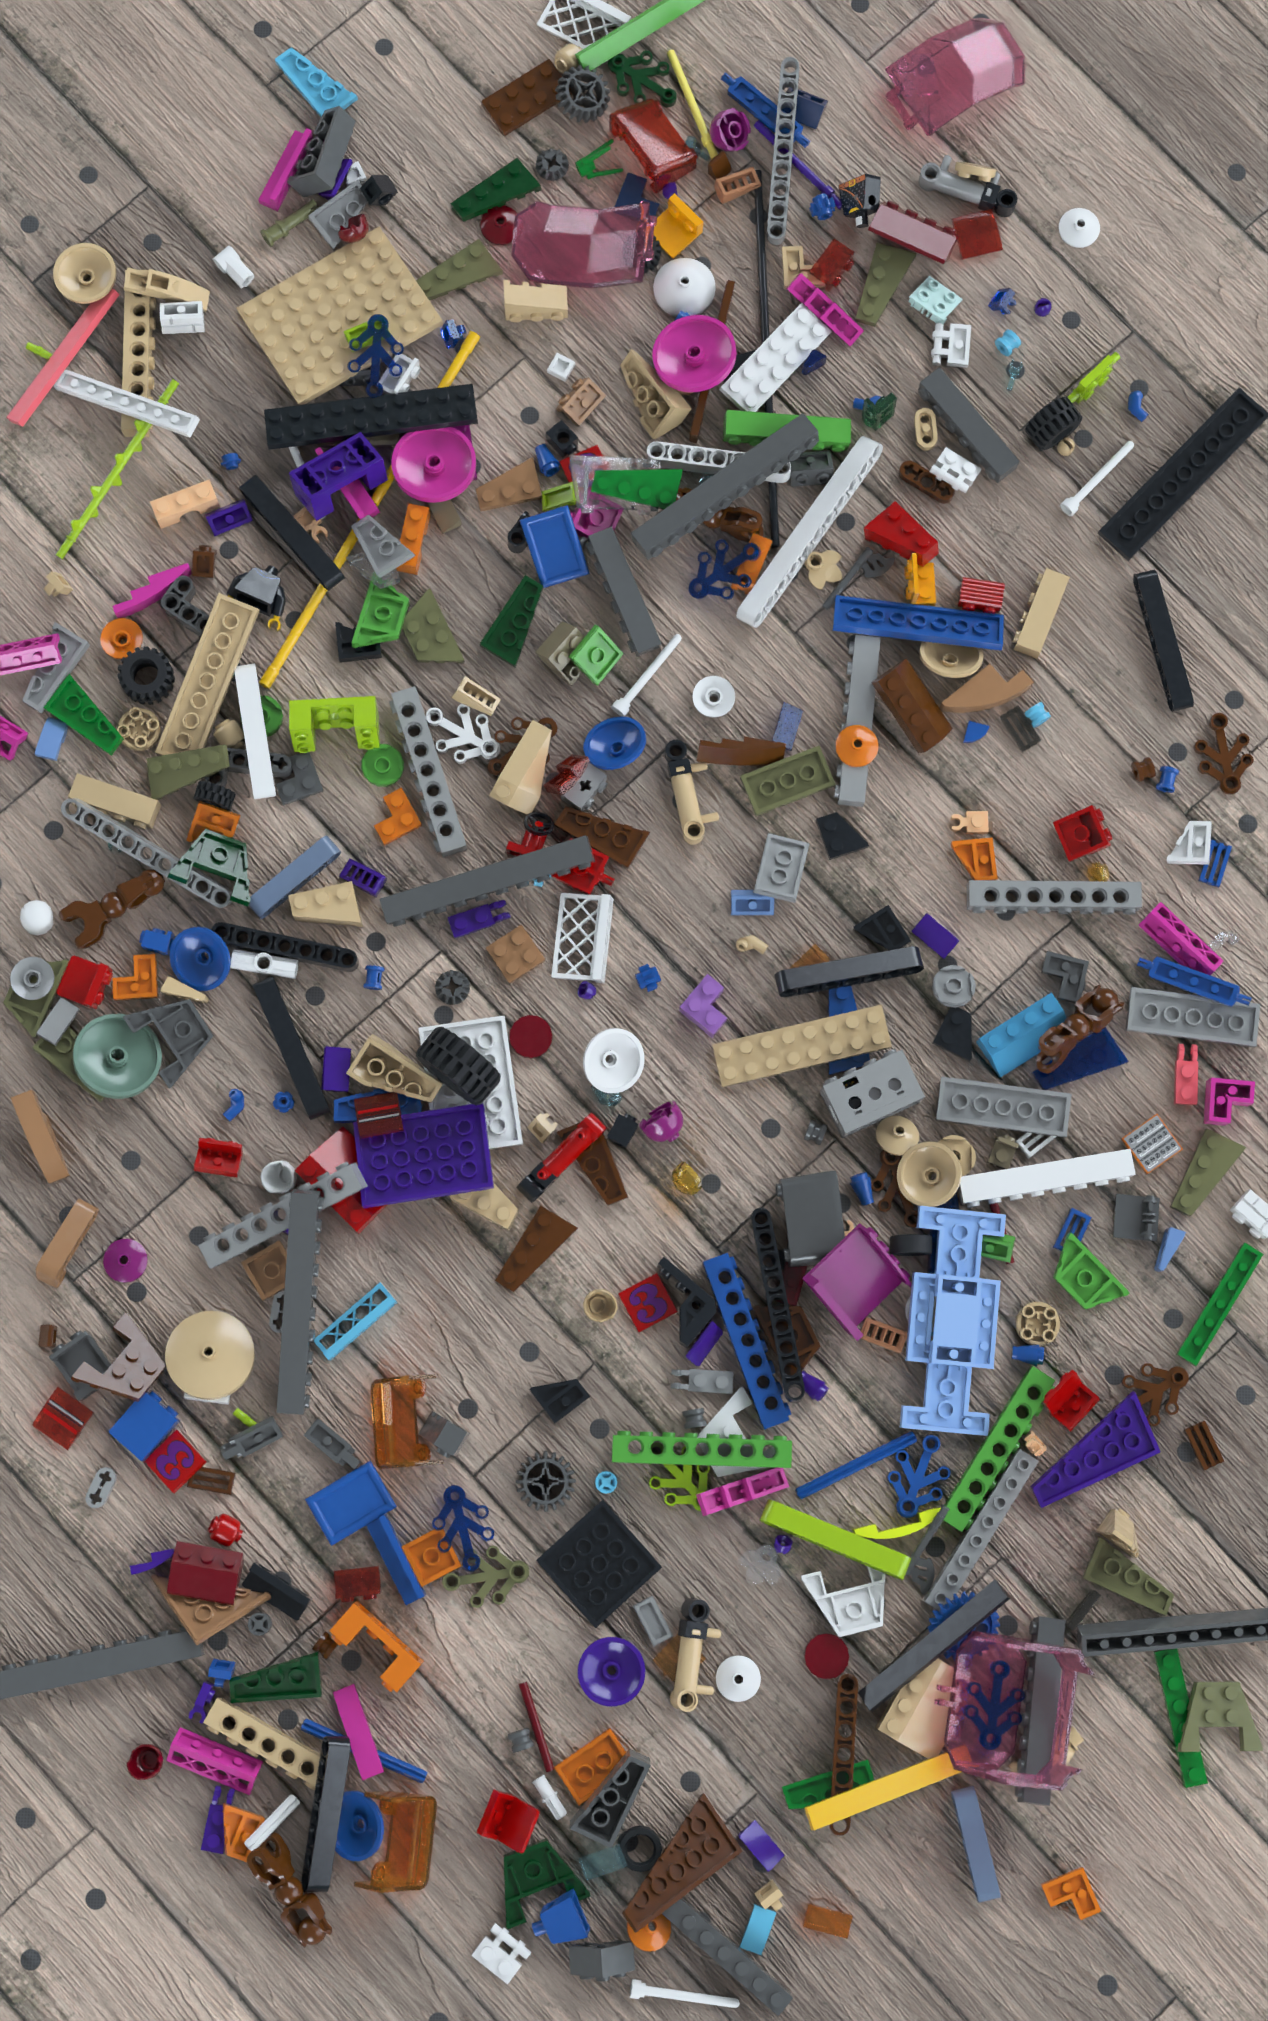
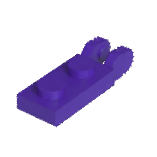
M500 900L490 905L485 904L447 917L454 939L495 926L496 923L511 918L509 912L501 913L495 917L491 913V911L507 905L506 901Z
M216 1785L212 1803L209 1807L201 1850L224 1854L223 1805L218 1804L222 1790L221 1786ZM229 1789L226 1804H233L235 1789Z

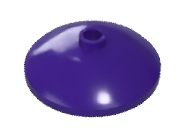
M618 1637L601 1638L590 1644L580 1658L578 1664L580 1686L592 1701L600 1705L613 1707L626 1704L639 1693L644 1684L646 1671L643 1657L639 1650L625 1639ZM610 1666H613L616 1669V1672L613 1675H610L607 1672V1669Z

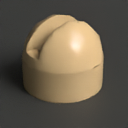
M1065 437L1057 445L1058 452L1063 456L1072 454L1075 448L1074 441L1069 437Z

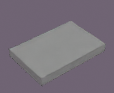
M768 833L753 893L795 903L810 843Z

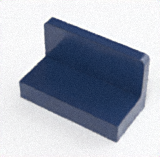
M789 87L786 93H791L794 90ZM798 89L795 121L817 129L822 113L827 107L828 100ZM790 108L782 109L787 114L792 111Z

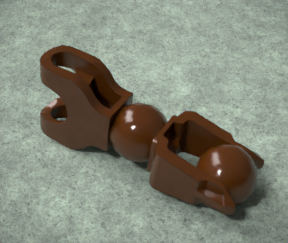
M679 487L676 501L693 489H682ZM745 507L721 509L709 521L703 522L708 528L716 529L720 527L721 531L747 543L751 539L748 532L755 533L758 531V535L764 536L761 514ZM749 518H755L757 522L752 521Z
M154 869L145 870L138 877L119 884L116 889L117 892L106 893L102 897L101 902L98 900L92 903L74 901L59 911L58 915L65 922H71L78 918L83 919L84 931L75 938V945L78 949H86L102 940L105 927L112 922L111 918L122 917L127 908L130 910L136 909L151 896L159 894L163 890L165 879L162 874Z
M1097 985L1091 992H1087L1076 1001L1074 1014L1068 1016L1057 1027L1049 1028L1040 1037L1038 1048L1041 1052L1036 1059L1037 1069L1043 1073L1053 1072L1064 1062L1070 1051L1076 1046L1077 1041L1086 1038L1091 1031L1094 1033L1101 1032L1113 1019V1016L1123 1009L1124 1002H1119L1118 996L1113 990L1101 988V985ZM1092 1004L1093 1009L1101 1015L1097 1017L1094 1015L1090 1016V1014H1086L1084 1011ZM1048 1056L1051 1057L1053 1060L1051 1064L1045 1065L1042 1063Z
M273 1832L260 1845V1848L253 1849L249 1853L247 1864L255 1878L267 1884L270 1890L274 1889L276 1899L280 1904L285 1905L280 1918L290 1933L298 1938L301 1946L305 1948L307 1944L316 1945L324 1940L326 1934H332V1927L325 1919V1911L317 1895L313 1892L303 1893L302 1883L298 1878L292 1876L295 1870L291 1864L289 1848L278 1833ZM269 1841H272V1842L275 1843V1845H276V1850H275V1851H274V1850L272 1849V1847L269 1845V1843H268ZM256 1856L262 1859V1864L256 1861ZM300 1908H304L309 1915L300 1920L296 1912Z

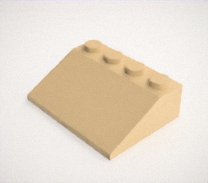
M937 1659L892 1696L876 1728L927 1759L940 1754L978 1682Z

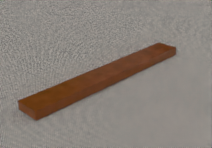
M731 280L726 282L717 319L725 325L735 287V281ZM710 389L701 391L699 394L689 437L692 443L698 442Z

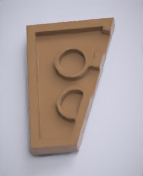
M533 457L476 489L480 512L542 499Z

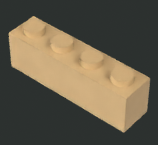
M1048 568L1045 569L1043 574L1039 573L1035 585L1038 586L1036 593L1032 592L1027 604L1031 606L1029 611H1024L1020 623L1023 626L1021 631L1017 630L1012 642L1016 644L1013 650L1036 659L1038 658L1069 581V576Z
M78 773L68 795L69 799H81L102 813L112 815L116 821L125 823L127 820L133 822V826L143 830L146 827L153 829L161 807L158 800Z

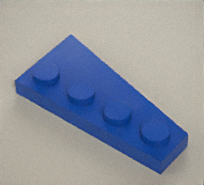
M851 986L828 990L829 1017L857 1010ZM869 1053L829 1062V1075L845 1072L854 1067L861 1068L865 1062L870 1060Z
M380 1088L374 1089L372 1092L359 1093L334 1100V1123L359 1122V1120L380 1117L375 1115L385 1113L404 1115L422 1112V1100L395 1092L384 1091V1089ZM398 1104L396 1108L364 1114L357 1113V1111Z

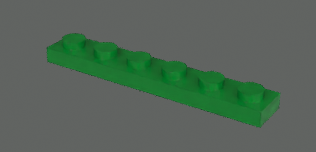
M1245 1242L1241 1245L1176 1355L1193 1366H1197L1264 1255L1263 1253Z
M1176 1648L1153 1651L1184 1787L1189 1788L1208 1784L1201 1751L1177 1752L1178 1743H1181L1183 1732H1181L1182 1727L1186 1723L1188 1715L1187 1707L1189 1703L1178 1650Z

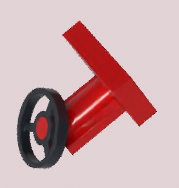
M540 812L528 814L524 820L526 832L521 845L509 841L506 852L517 857L542 849L547 835L554 828L552 818ZM533 817H541V818H544V819H546L549 823H544L542 820H536V819L533 818ZM528 819L530 820L532 825L527 824Z

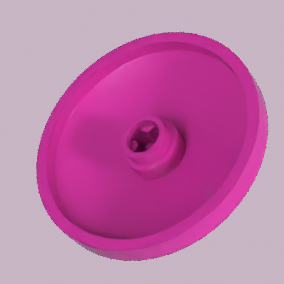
M691 315L673 321L660 332L652 350L653 363L659 378L669 387L682 392H701L721 383L732 371L737 355L735 340L729 328L721 321L705 315Z
M453 427L406 433L394 448L391 465L394 479L403 492L416 500L436 503L450 500L467 489L475 476L476 455L470 440L462 432Z

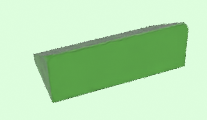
M1004 1234V1237L983 1235L981 1256L1010 1263L1016 1237Z

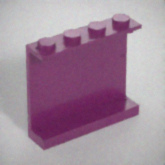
M860 1223L802 1278L842 1328L856 1341L863 1336L857 1328V1325L902 1282L910 1288L912 1286L909 1280L911 1276L905 1269L898 1267L900 1262L895 1256L887 1253L889 1248L881 1240L878 1241L876 1239L878 1234L871 1227L865 1228Z

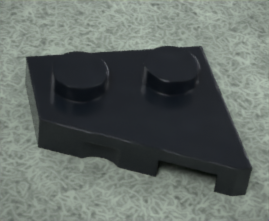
M889 905L854 926L855 931L889 951L903 948L912 942Z

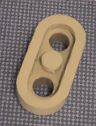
M921 408L914 417L915 438L917 446L922 450L928 451L935 447L938 439L936 417L931 409ZM925 418L928 422L922 423L921 419ZM927 438L930 442L925 443L923 442V439Z

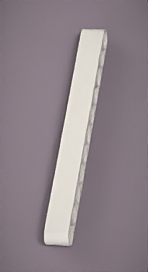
M865 436L859 438L738 608L736 616L739 620L754 628L760 626L808 556L815 549L879 459L883 449L882 444Z

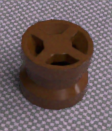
M1150 757L1144 758L1141 762L1135 761L1131 763L1132 772L1137 782H1142L1147 777L1153 778L1156 776L1155 767Z
M325 1631L312 1650L315 1652L319 1651L322 1654V1658L327 1660L338 1644Z

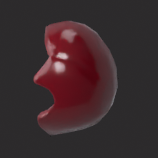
M365 214L351 217L348 220L347 228L341 225L338 232L339 238L348 243L362 240L369 230Z
M153 1744L138 1746L131 1752L130 1759L127 1762V1769L130 1775L137 1780H148L155 1777L162 1769L163 1754Z

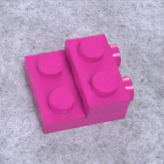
M589 489L582 493L579 492L580 503L575 504L576 507L573 512L570 511L577 535L588 538L589 535L611 526L615 530L624 509L604 497L592 493Z

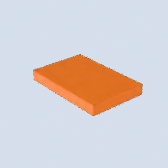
M609 1728L555 1765L554 1768L580 1806L588 1800L625 1755L626 1751L611 1728Z

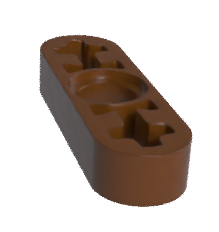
M909 460L901 464L899 476L903 481L939 503L946 504L952 500L955 493L952 485L944 480L939 481L929 470ZM909 467L912 468V473L906 475L905 471L908 470ZM918 472L921 473L918 477V480L915 481V477L918 475ZM928 477L932 480L933 484L930 487H925L921 484V479ZM936 483H938V489L936 488L935 492H933ZM947 489L948 495L941 496V491Z

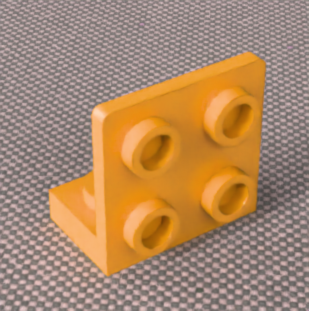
M674 193L668 199V208L645 228V233L649 232L650 237L654 235L656 241L659 240L660 247L674 259L703 232L704 221Z
M912 553L910 560H907V567H904V577L908 579L906 600H910V604L935 606L934 562L927 563L922 567L917 564L916 553Z

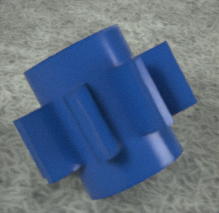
M826 194L815 196L812 199L813 203H810L811 207H809L812 217L817 216L818 220H826L832 217V212L835 211L834 207H836L833 197L828 199Z
M648 964L638 967L640 973L635 974L640 989L647 988L648 992L657 989V983L661 981L656 967L650 968Z

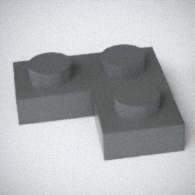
M310 752L299 753L289 757L295 777L276 784L283 806L323 792Z
M1050 951L1046 952L1041 973L1062 978L1057 999L1076 1003L1081 998L1089 961Z

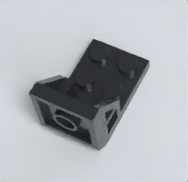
M663 1257L657 1265L660 1268L658 1273L667 1280L672 1278L676 1282L675 1287L683 1294L687 1292L690 1294L681 1305L679 1311V1343L687 1348L715 1315V1299ZM695 1302L700 1306L699 1309H694L692 1303Z

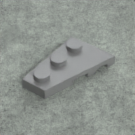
M358 180L308 215V219L333 251L341 242L338 236L340 226L342 225L344 228H347L348 220L359 215L368 203L360 190L362 185Z
M370 515L351 525L379 578L416 556Z

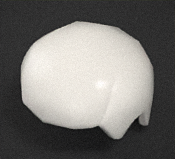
M39 900L27 902L20 912L21 924L29 934L39 936L47 933L53 926L51 907L46 902Z
M274 1161L267 1164L262 1169L260 1176L262 1186L269 1193L283 1194L289 1192L296 1184L295 1168L286 1161Z

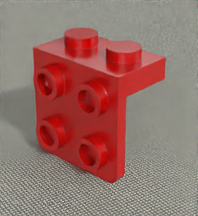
M74 955L69 960V964L58 986L57 994L60 997L96 1010L104 999V990L112 980L113 970L108 965L102 963L99 965Z
M1071 1370L1060 1378L1059 1384L1054 1389H1050L1046 1393L1043 1403L1050 1415L1071 1432L1099 1402L1100 1398L1081 1382L1074 1370Z
M493 1789L476 1833L483 1837L498 1840L516 1852L524 1853L540 1811L512 1794Z

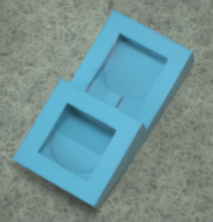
M754 1904L739 1948L761 1955L777 1912L768 1908L765 1910L763 1906Z

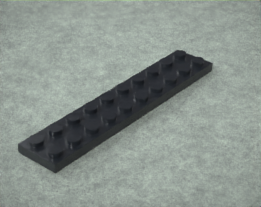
M473 384L264 410L268 450L343 441L360 432L367 438L478 424Z
M1239 387L1097 534L1129 561L1268 419V412Z

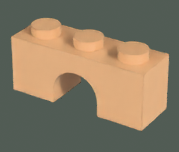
M210 479L150 501L161 529L181 522L180 517L190 511H199L202 514L220 507Z

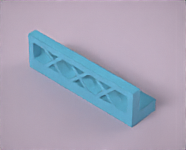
M380 1282L314 1339V1343L320 1348L325 1357L331 1361L398 1302ZM381 1289L387 1298L380 1304H372L373 1295ZM370 1298L369 1304L364 1303ZM369 1306V1314L363 1319H355L357 1308ZM353 1313V1318H347L350 1314ZM343 1320L352 1321V1328L347 1333H339V1324ZM336 1327V1333H330ZM326 1335H335V1343L326 1349L320 1340Z

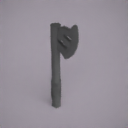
M866 547L822 607L828 610L834 604L836 595H841L859 569H863L865 577H878L891 568L895 558L885 559L879 553L873 554V550ZM876 560H879L884 566L880 567ZM866 561L872 564L874 570H871Z
M945 1505L941 1507L934 1517L928 1530L910 1556L911 1561L906 1575L909 1576L910 1574L912 1581L921 1586V1594H925L930 1589L934 1580L935 1569L931 1558L922 1559L920 1556L950 1510ZM915 1565L926 1567L927 1570L918 1569ZM918 1575L927 1577V1580L919 1578Z

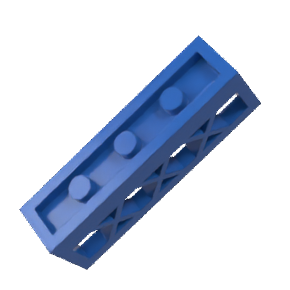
M387 1514L366 1525L405 1605L426 1596L401 1547L402 1544Z

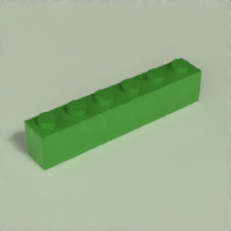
M726 410L723 417V442H728L732 445L749 443L751 446H756L799 415ZM806 416L816 427L819 434V441L812 450L832 449L834 452H843L848 449L851 443V419Z

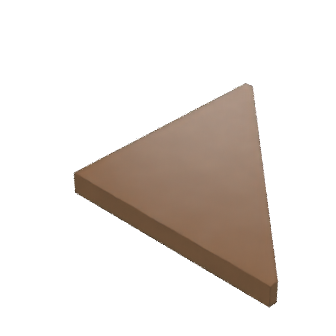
M155 1574L151 1576L152 1581L196 1645H199L271 1599L269 1592L260 1593L244 1588H238L234 1605L167 1594L169 1578L159 1577Z

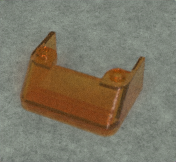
M438 1374L407 1375L376 1379L372 1382L371 1405L375 1462L378 1468L391 1469L444 1464V1460L430 1461L431 1451L426 1444H419L416 1399L422 1398L426 1392L425 1380L436 1379Z
M393 1791L365 1792L364 1797L380 1800L379 1807L383 1814L391 1815L386 1860L379 1861L374 1865L370 1881H355L354 1886L379 1893L424 1889L429 1881L437 1811L436 1799L428 1795Z

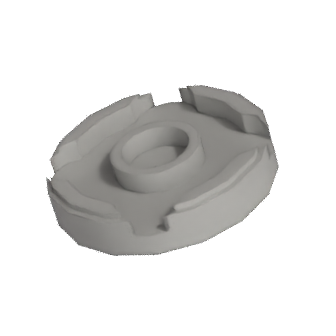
M955 965L940 969L932 983V991L935 998L941 1004L953 1008L964 1006L970 1002L976 987L972 974L965 971V968Z

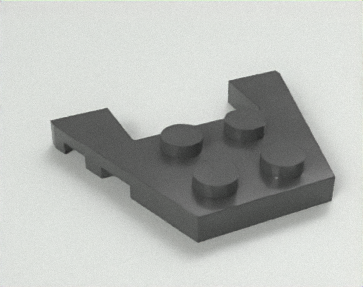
M190 999L123 1016L133 1033L154 1022L178 1060L159 1071L168 1088L175 1084L213 1037L212 1032Z

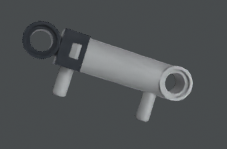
M949 155L944 156L940 167L930 162L921 168L918 182L919 186L925 191L936 190L977 204L979 205L978 209L992 213L994 207L996 214L1000 217H1009L1015 210L1018 199L1017 194L1011 189H1004L999 192L1001 186L997 185L1000 178L998 172L986 185L947 172L952 160ZM926 175H931V176H933L934 178H933V179H929V178L926 177ZM1002 201H1007L1010 205H1004Z

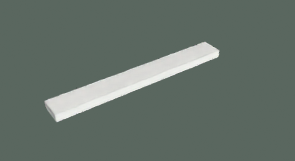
M66 369L54 384L56 390L189 438L200 420L196 415Z

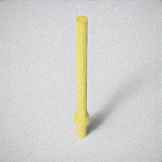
M669 50L667 56L702 136V144L707 148L712 160L718 155L717 150L710 138L709 131L674 50Z

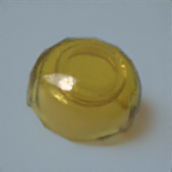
M682 1161L672 1171L671 1179L673 1184L681 1193L691 1196L701 1190L702 1186L698 1187L701 1183V1178L686 1162Z

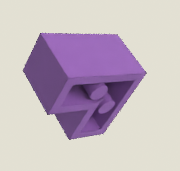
M707 974L682 1003L679 1011L713 1038L725 1024L727 1017L712 1006L723 993L724 987Z

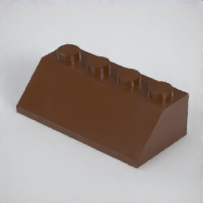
M907 658L871 682L918 753H925L953 729Z

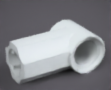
M228 245L213 258L216 266L224 274L227 273L240 288L247 287L253 280L254 274L243 264L239 255L231 246Z

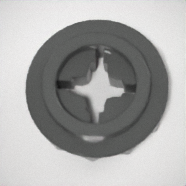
M550 148L546 151L543 150L537 156L536 169L542 178L554 181L561 179L567 173L569 162L566 154H563L560 149L553 150ZM556 158V165L549 169L548 161L552 162Z
M450 970L442 973L436 980L435 991L442 1002L455 1005L467 998L470 984L467 977L460 971ZM451 979H453L455 985L462 986L455 989L454 996H452L450 989L443 988L450 985Z

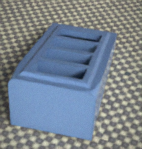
M1172 1227L1165 1229L1154 1268L1155 1271H1164L1185 1237V1231Z

